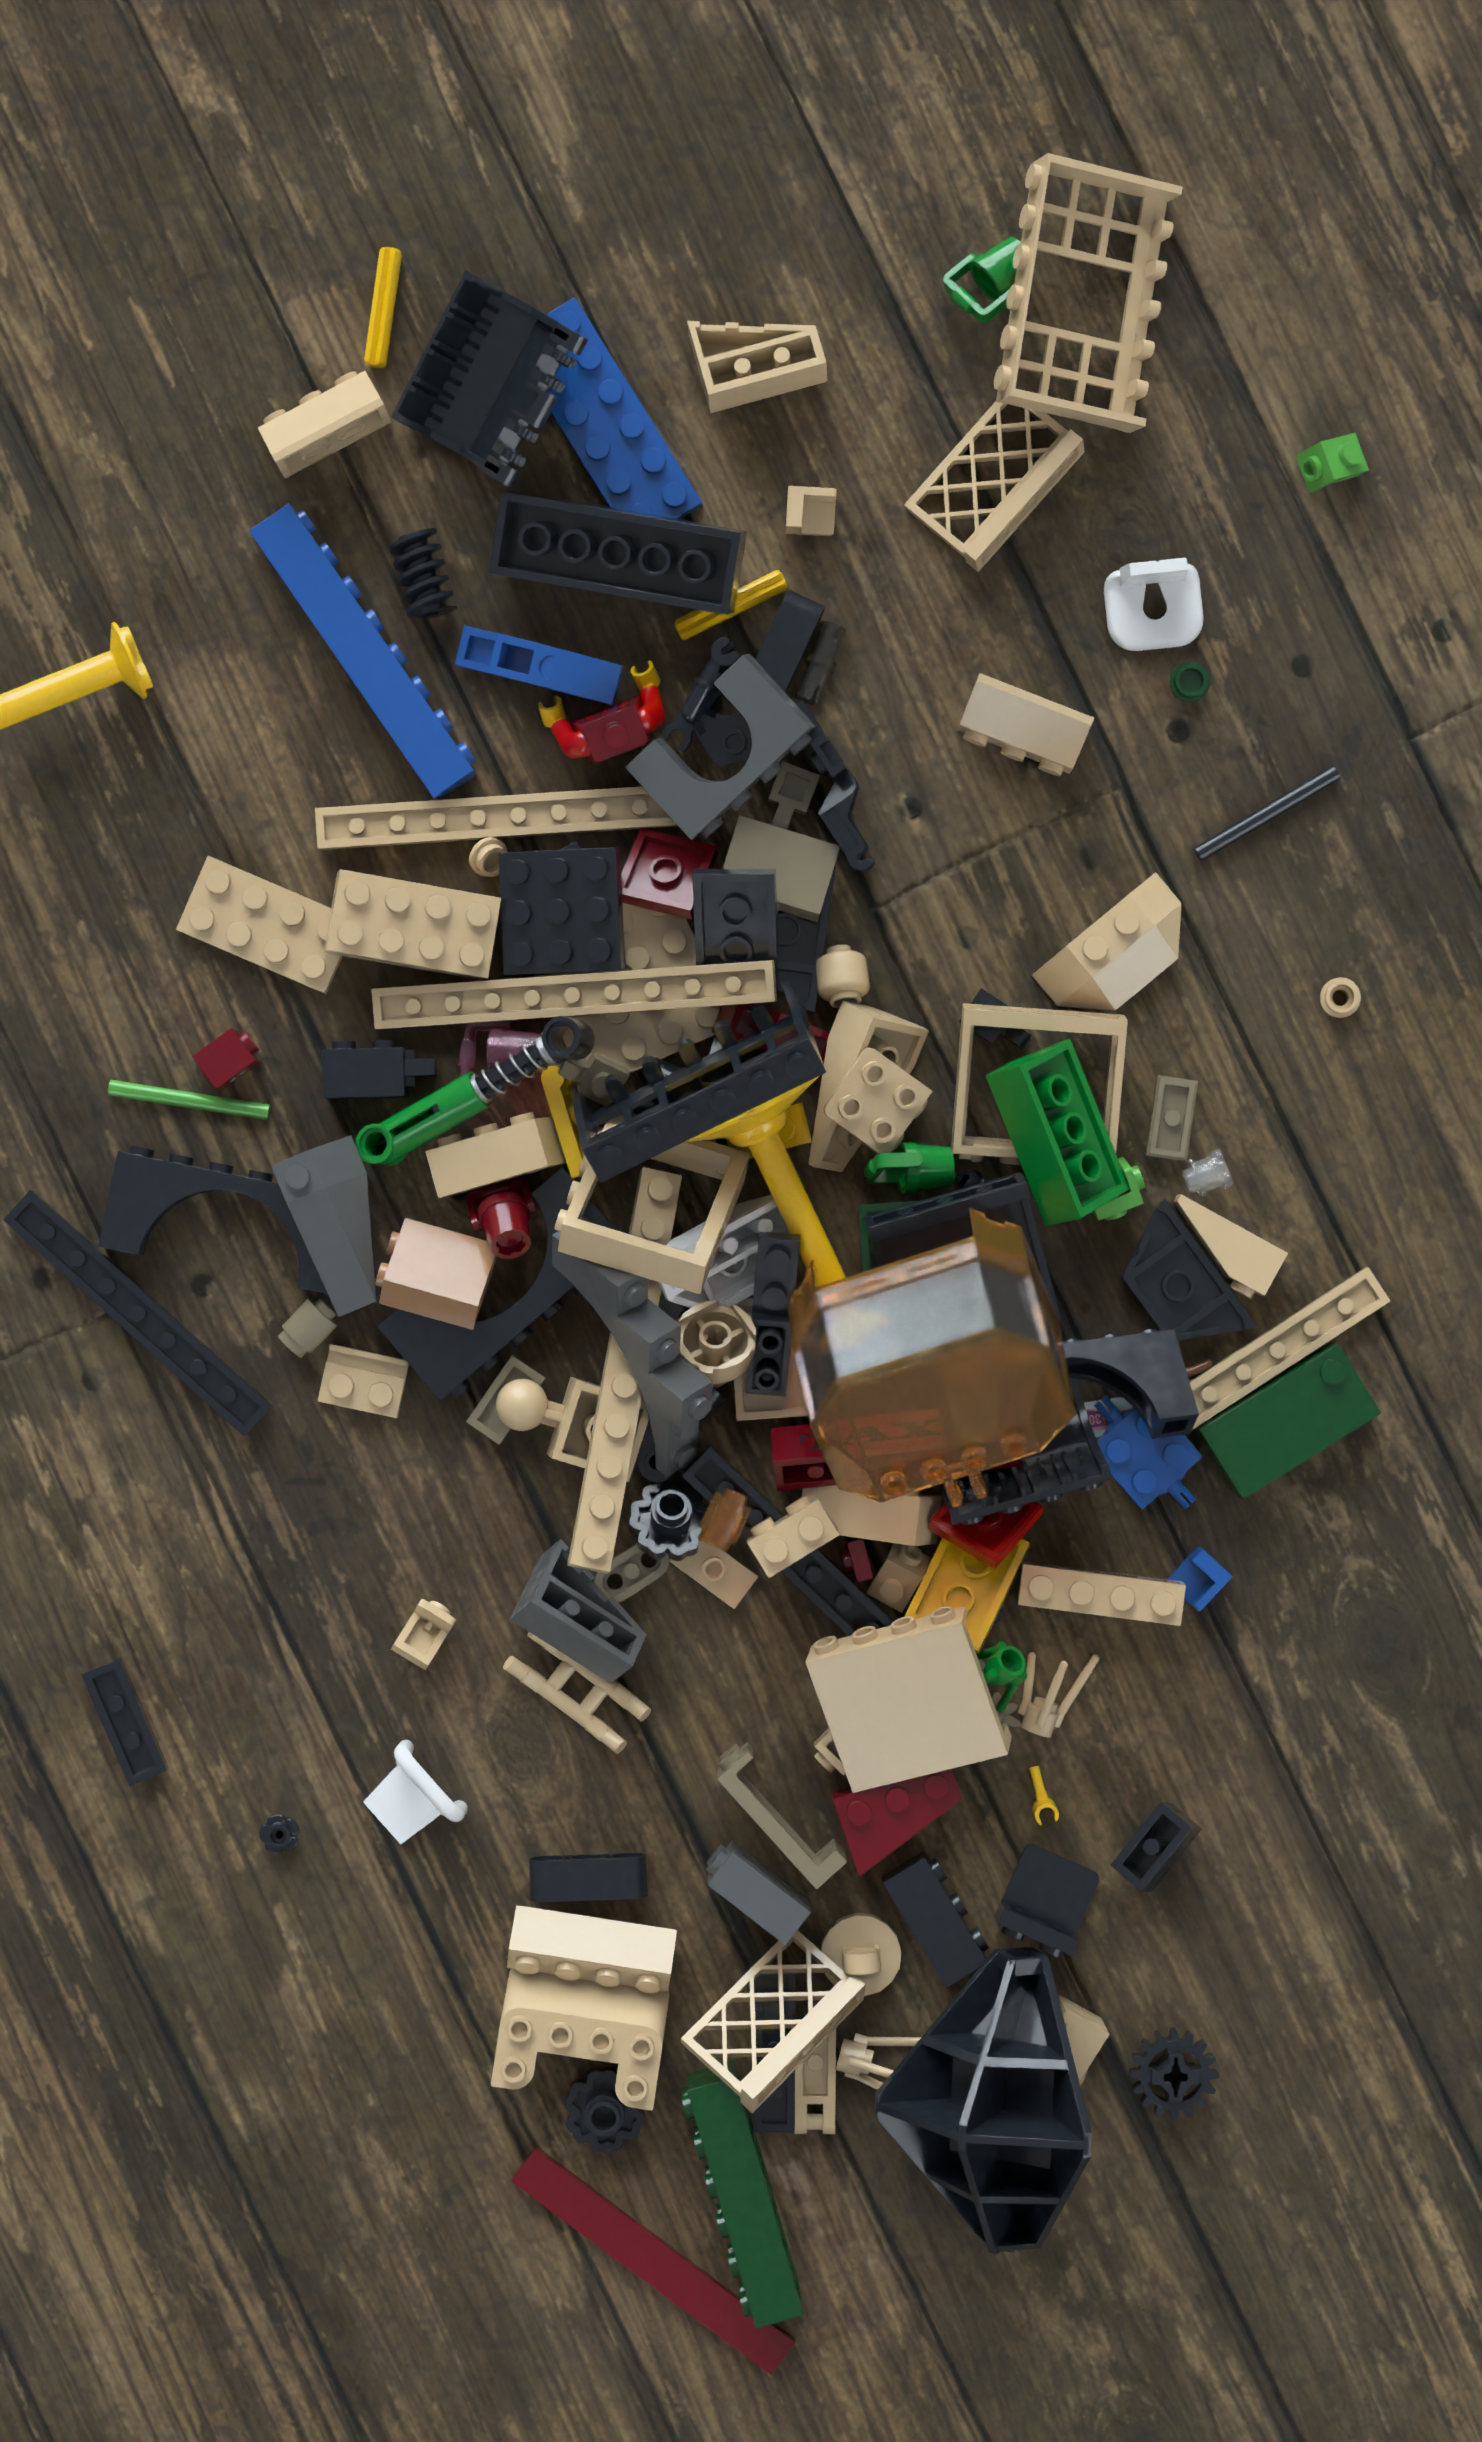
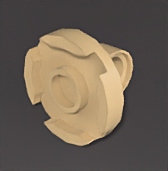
M854 1913L841 1917L829 1929L822 1940L821 1951L850 1977L855 1975L865 1984L864 1996L882 1991L892 1983L900 1969L902 1952L897 1934L887 1923L873 1914ZM825 1973L828 1979L835 1986L838 1983V1981L829 1973Z

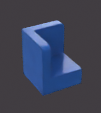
M1197 1546L1167 1580L1182 1581L1186 1585L1184 1599L1200 1612L1233 1576L1203 1548Z

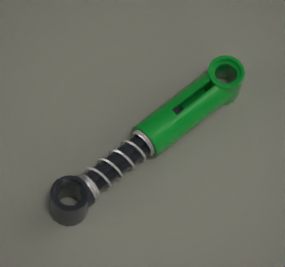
M562 1016L551 1019L546 1024L541 1036L536 1038L534 1045L528 1048L523 1046V1051L514 1056L509 1054V1059L502 1063L496 1061L495 1067L488 1071L482 1069V1074L479 1076L473 1072L466 1073L379 1124L366 1125L359 1131L356 1137V1147L361 1159L367 1163L385 1166L399 1164L409 1152L489 1108L495 1094H505L509 1086H519L521 1079L525 1077L533 1078L535 1071L539 1069L547 1070L550 1065L562 1064L567 1060L578 1061L584 1059L591 1053L594 1047L595 1037L593 1030L581 1020ZM572 1029L574 1041L570 1047L565 1048L563 1036L566 1031ZM384 1135L387 1146L385 1151L380 1154L378 1151V1141Z

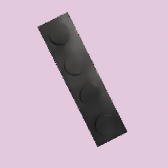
M796 1973L783 1974V1992H796ZM760 1974L755 1979V1993L778 1992V1974ZM779 2001L755 2002V2021L779 2020ZM784 2001V2020H795L796 2001ZM786 2028V2029H785V2036H786L793 2028ZM756 2029V2048H774L780 2042V2029ZM756 2057V2059H757V2064H758L764 2057ZM795 2070L754 2111V2132L794 2133Z

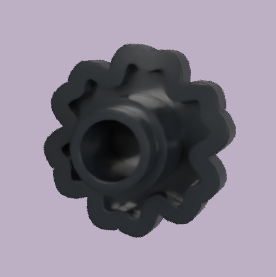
M662 1481L643 1488L642 1500L635 1501L631 1505L629 1531L638 1536V1548L656 1560L665 1557L666 1554L674 1561H681L686 1556L695 1555L698 1552L699 1541L706 1540L710 1535L712 1513L709 1508L702 1506L703 1496L686 1482H680L672 1487L668 1481Z
M614 2067L591 2069L588 2073L587 2081L583 2079L575 2080L565 2097L564 2105L570 2112L566 2120L567 2129L573 2133V2137L578 2143L583 2144L591 2141L592 2147L596 2152L618 2151L622 2147L623 2138L627 2140L636 2139L646 2118L643 2109L628 2107L618 2099L615 2091L617 2070Z

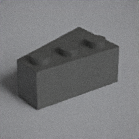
M560 1539L538 1558L510 1620L602 1679L612 1683L633 1667L647 1634L613 1596L609 1599L592 1581L595 1576L589 1570L567 1566L569 1554L566 1551L569 1547Z

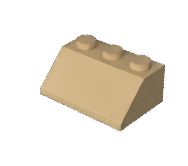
M356 371L349 372L335 381L336 386L324 393H321L320 390L313 391L299 400L300 405L288 412L284 409L277 410L264 418V424L259 426L258 430L285 479L391 423L385 405L366 371L358 375Z
M979 673L957 730L963 732V739L972 744L985 747L987 742L1002 747L1000 753L1008 758L1023 762L1025 757L1040 762L1038 768L1055 776H1061L1062 772L1070 774L1073 770L1094 717Z

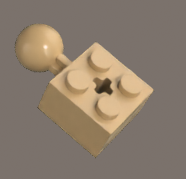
M570 1377L563 1402L559 1404L549 1401L542 1387L536 1382L528 1379H516L507 1383L498 1393L496 1399L497 1414L507 1427L517 1431L533 1429L540 1423L554 1427L546 1454L552 1459L585 1468L592 1434L591 1426L594 1423L600 1386ZM643 1399L640 1405L627 1482L630 1481L649 1420Z

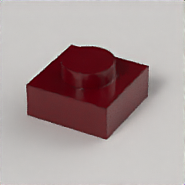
M862 1538L846 1540L848 1550L841 1551L847 1575L855 1573L857 1582L873 1579L864 1540Z

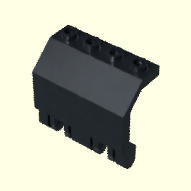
M465 270L391 417L399 423L457 452L480 467L481 471L512 488L520 471L510 465L511 462L523 467L527 459L523 457L522 453L517 451L522 440L536 442L539 434L529 428L530 425L542 430L558 400L557 396L548 392L549 388L559 393L562 392L565 384L556 377L561 365L574 369L578 360L569 356L568 352L570 350L581 356L589 339Z

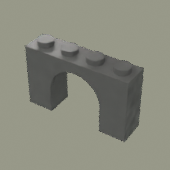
M750 654L742 655L714 682V685L742 714L750 728L752 737L751 752L745 766L739 773L725 781L705 779L693 772L663 738L654 739L625 767L691 840L701 835L707 839L724 824L720 817L730 807L735 812L739 810L753 796L749 789L760 779L764 784L770 781L783 768L779 761L789 752L794 756L797 755L812 741L808 734L816 726Z

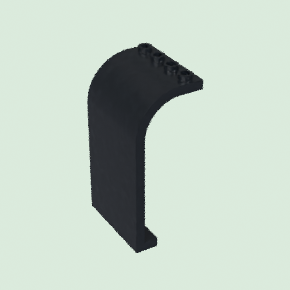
M1021 1172L864 1217L918 1413L940 1411L932 1381L938 1358H943L952 1353L970 1355L983 1353L993 1348L1010 1350L1023 1348L1033 1343L1051 1345L1066 1341L1029 1200L1031 1196L1028 1184ZM1076 1378L1043 1380L1025 1387L1007 1401L1006 1404L1014 1403L1021 1466L936 1475L953 1525L958 1523L963 1525L975 1524L983 1520L985 1515L999 1511L1004 1514L1013 1513L1022 1509L1024 1504L1038 1500L1041 1502L1055 1501L1061 1498L1065 1492L1076 1489L1082 1491L1093 1490L1100 1487L1104 1481L1112 1479L1109 1465L1094 1435Z

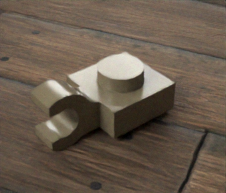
M782 761L781 766L783 768L777 774L768 802L779 805L771 825L788 830L794 812L803 815L807 814L820 780V775Z
M594 1052L587 1062L581 1059L578 1061L567 1060L562 1064H555V1066L560 1068L558 1070L559 1075L568 1080L575 1081L573 1084L577 1083L585 1097L604 1106L613 1102L606 1090L605 1078L610 1074H616L625 1084L630 1076L627 1068Z

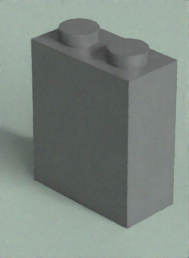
M732 1840L727 1848L720 1844L706 1863L708 1865L706 1869L708 1871L707 1885L786 1945L811 1913L809 1898Z

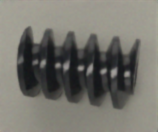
M436 528L421 529L405 534L389 547L391 555L399 556L393 565L396 571L404 572L397 580L399 586L408 588L402 593V598L404 602L413 603L406 609L407 616L413 619L439 617L458 608L457 606H446L444 601L454 596L453 590H441L440 588L450 578L449 575L436 573L437 569L446 564L444 559L432 558V554L441 549V544L428 543L427 540L437 533Z

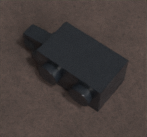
M397 1040L372 1041V1048H356V1041L332 1042V1049H322L323 1098L327 1100L408 1098V1087H416V1077L437 1076L436 1059H415V1050L397 1047Z

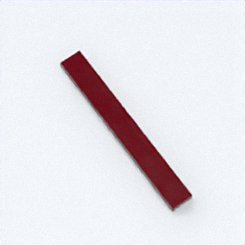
M534 2147L512 2177V2183L770 2375L774 2373L796 2343L795 2338L776 2324L756 2329L753 2317L745 2318L740 2299L736 2294L539 2147Z

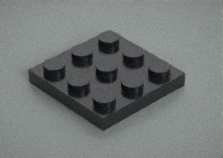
M620 847L498 853L504 975L625 970Z

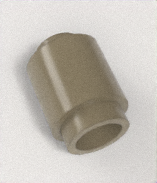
M321 1297L316 1302L308 1298L282 1325L284 1330L278 1337L286 1347L302 1358L307 1352L312 1353L338 1326L337 1322L333 1319L337 1313Z

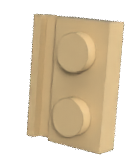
M330 1344L318 1402L398 1418L409 1363L401 1358Z

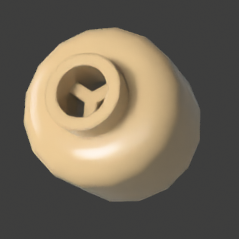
M835 945L829 947L827 954L821 956L816 961L817 990L823 1000L828 1001L832 1007L840 1008L843 1000L854 1003L862 1001L861 997L865 996L870 989L867 961L862 953L851 950V947L848 945Z

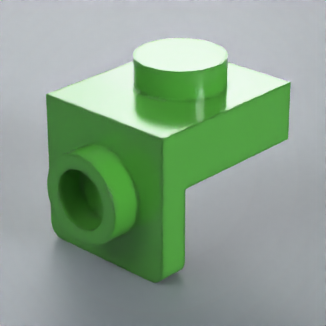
M1356 433L1321 441L1297 455L1301 474L1310 493L1319 491L1331 483L1358 477L1369 471Z
M1124 1157L1118 1158L1130 1189L1092 1211L1098 1221L1118 1219L1124 1216L1128 1209L1144 1204L1140 1190L1145 1188L1141 1172L1137 1165L1131 1167Z

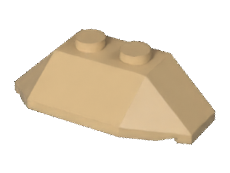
M1155 872L1031 976L1057 1007L1115 1011L1178 959L1182 903Z

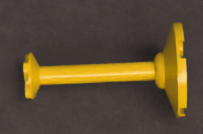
M116 622L111 623L110 651L0 694V730L121 681L142 699L147 698L146 690L152 688L153 684L129 627L119 628Z
M816 1077L685 1142L727 1138L735 1146H749L789 1233L800 1235L799 1254L830 1318L828 1324L814 1339L818 1351L823 1352L837 1346L849 1347L860 1342L873 1330L892 1321V1317L886 1306H859L778 1134V1131L786 1123V1109L818 1078Z

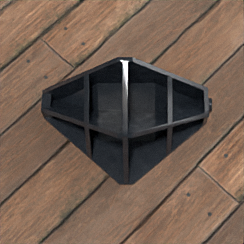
M1034 1947L995 1949L875 2093V2118L973 2232L987 2244L989 2253L993 2254L1004 2251L1020 2252L1027 2249L1041 2248L1091 2158L1092 2131L1049 1958Z

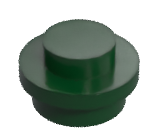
M1184 662L1173 670L1170 676V689L1174 696L1183 702L1192 703L1199 701L1207 694L1210 688V675L1201 664L1197 662Z

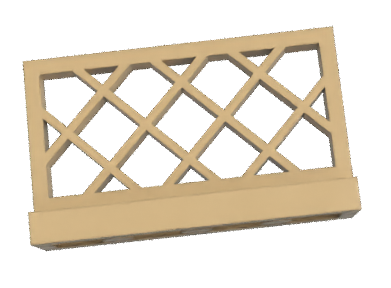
M995 401L904 504L907 511L965 558L966 563L977 572L982 569L1085 452L1083 439L1073 430L1067 431L1047 413L1023 408L1025 409V422L1002 424L1001 411L1007 404L996 403ZM1030 414L1038 421L1030 422ZM996 418L997 425H990L991 422ZM1048 428L1058 436L1049 448L1032 449L1031 430ZM1026 430L1027 450L1003 452L1002 432ZM997 433L999 452L975 454L974 442L981 434ZM970 447V455L962 456ZM1032 457H1040L1033 465ZM1028 458V471L1022 478L1005 479L1004 460ZM999 460L1000 480L977 482L976 462ZM971 463L972 483L948 485V471L953 465ZM943 478V485L936 486ZM1006 487H1013L1006 495ZM1001 488L1002 501L996 508L978 509L977 490ZM950 492H973L974 510L950 512ZM944 493L945 513L927 514L918 506L927 495ZM979 517H987L981 523V525H979ZM974 518L975 531L963 544L951 534V520ZM937 521H946V529Z
M797 1930L786 1945L778 1941L681 2038V2043L741 2097L740 2103L753 2113L864 2000L865 1984L855 1975L850 1977ZM794 1942L806 1952V1964L782 1965V1952ZM777 1958V1965H770ZM811 1958L818 1964H811ZM807 1973V1992H783V1974ZM811 1973H829L838 1983L830 1991L812 1992ZM760 1974H778V1992L754 1993V1980ZM748 1986L750 1987V1993H742ZM808 2000V2014L802 2020H784V2001ZM813 2000H820L813 2008ZM779 2001V2020L755 2021V2002ZM732 2002H750L751 2021H726V2008ZM721 2014L722 2021L713 2022ZM786 2028H793V2029L785 2036V2029H786ZM751 2029V2049H727V2030ZM756 2029H780V2042L774 2048H756ZM704 2030H722V2049L705 2050L695 2039ZM752 2057V2071L740 2082L728 2071L727 2058ZM756 2057H764V2058L757 2064V2059H756ZM715 2058H723V2066Z

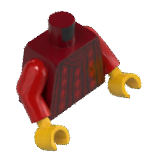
M648 661L649 668L643 673H638L635 666L631 668L630 672L639 691H641L640 695L616 703L614 706L611 705L568 721L566 720L562 700L559 696H553L555 702L553 707L546 708L543 707L541 702L538 703L543 725L551 728L554 737L567 757L571 759L582 758L584 761L597 763L643 746L651 741L654 730L662 726L665 721V711L658 688L661 680L652 661Z

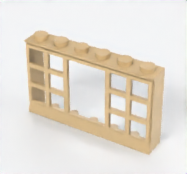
M1047 153L1034 161L1026 174L1025 186L1029 189L1027 204L1023 206L1019 218V227L1023 231L1021 244L1017 246L1013 257V268L1017 270L1015 283L1008 292L1006 302L1007 308L1010 309L1008 325L1003 329L1000 340V347L1004 349L1003 360L994 378V388L998 390L996 403H1005L1131 433L1146 426L1147 419L1134 416L1136 401L1144 398L1149 388L1148 381L1140 380L1142 361L1150 358L1155 349V343L1146 340L1148 322L1157 318L1161 310V302L1152 300L1155 281L1163 278L1167 271V262L1158 260L1161 242L1170 238L1173 232V222L1164 220L1167 202L1180 196L1183 187ZM1049 175L1071 180L1067 208L1044 203ZM1080 183L1106 189L1102 217L1076 211ZM1116 191L1141 197L1137 225L1112 219ZM1043 213L1065 218L1061 246L1038 241ZM1075 220L1100 226L1096 255L1071 249ZM1110 229L1136 235L1131 263L1106 257ZM1037 251L1130 273L1119 343L1026 321ZM1024 330L1047 336L1043 364L1020 359ZM1056 338L1082 344L1078 372L1052 366ZM1092 346L1117 352L1113 380L1087 375ZM1018 369L1041 373L1038 393L1016 389ZM1050 376L1076 382L1073 402L1048 396ZM1086 384L1112 390L1109 410L1083 404Z

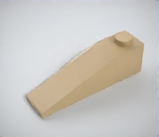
M842 1001L827 1040L824 1060L826 1073L822 1074L809 1165L815 1168L842 1172L862 1144L860 1139L824 1114L823 1107L863 1049L870 1047L877 1050L910 1074L919 1057L929 1032L928 1029L871 1006Z

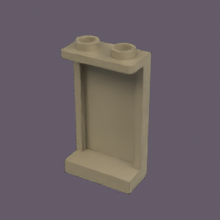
M747 1742L740 1748L735 1743L718 1759L720 1763L717 1769V1780L817 1890L847 1863L845 1849L833 1838L820 1851L815 1853L741 1771L753 1758L752 1746Z

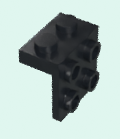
M1035 1844L1026 1845L995 1913L997 1923L1002 1925L1001 1932L1019 1941H1023L1025 1936L1040 1942L1039 1949L1060 1958L1062 1953L1073 1957L1079 1944L1076 1933L1099 1883V1876L1094 1870Z

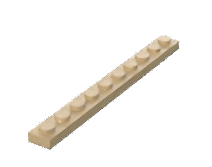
M643 786L315 808L318 850L480 840L487 837L510 838L678 826Z
M774 960L371 989L375 1029L777 1001Z
M646 1167L640 1170L629 1228L630 1235L667 1245L671 1241L682 1175ZM649 1279L648 1299L659 1307L662 1289L657 1281ZM611 1332L567 1566L606 1574L611 1570L642 1400L641 1390L628 1361Z

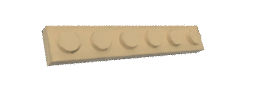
M1365 1267L1191 1380L1190 1385L1199 1412L1193 1429L1389 1303L1390 1299L1370 1268Z

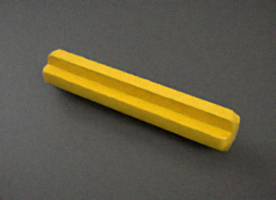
M382 247L379 251L364 357L366 365L373 368H385L387 365L402 259L401 251L393 247Z
M775 570L738 588L734 613L727 615L696 609L676 619L674 622L675 628L680 638L687 640L784 592L787 589L786 580L779 570Z

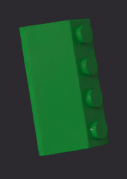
M1071 1039L1063 1040L1011 1061L986 1075L1045 1226L1081 1219L1130 1189Z

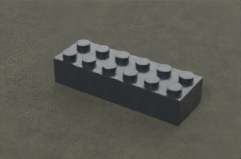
M511 490L501 491L489 573L728 615L735 612L747 531Z

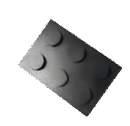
M694 869L692 878L696 965L774 960L776 991H778L780 981L776 869Z

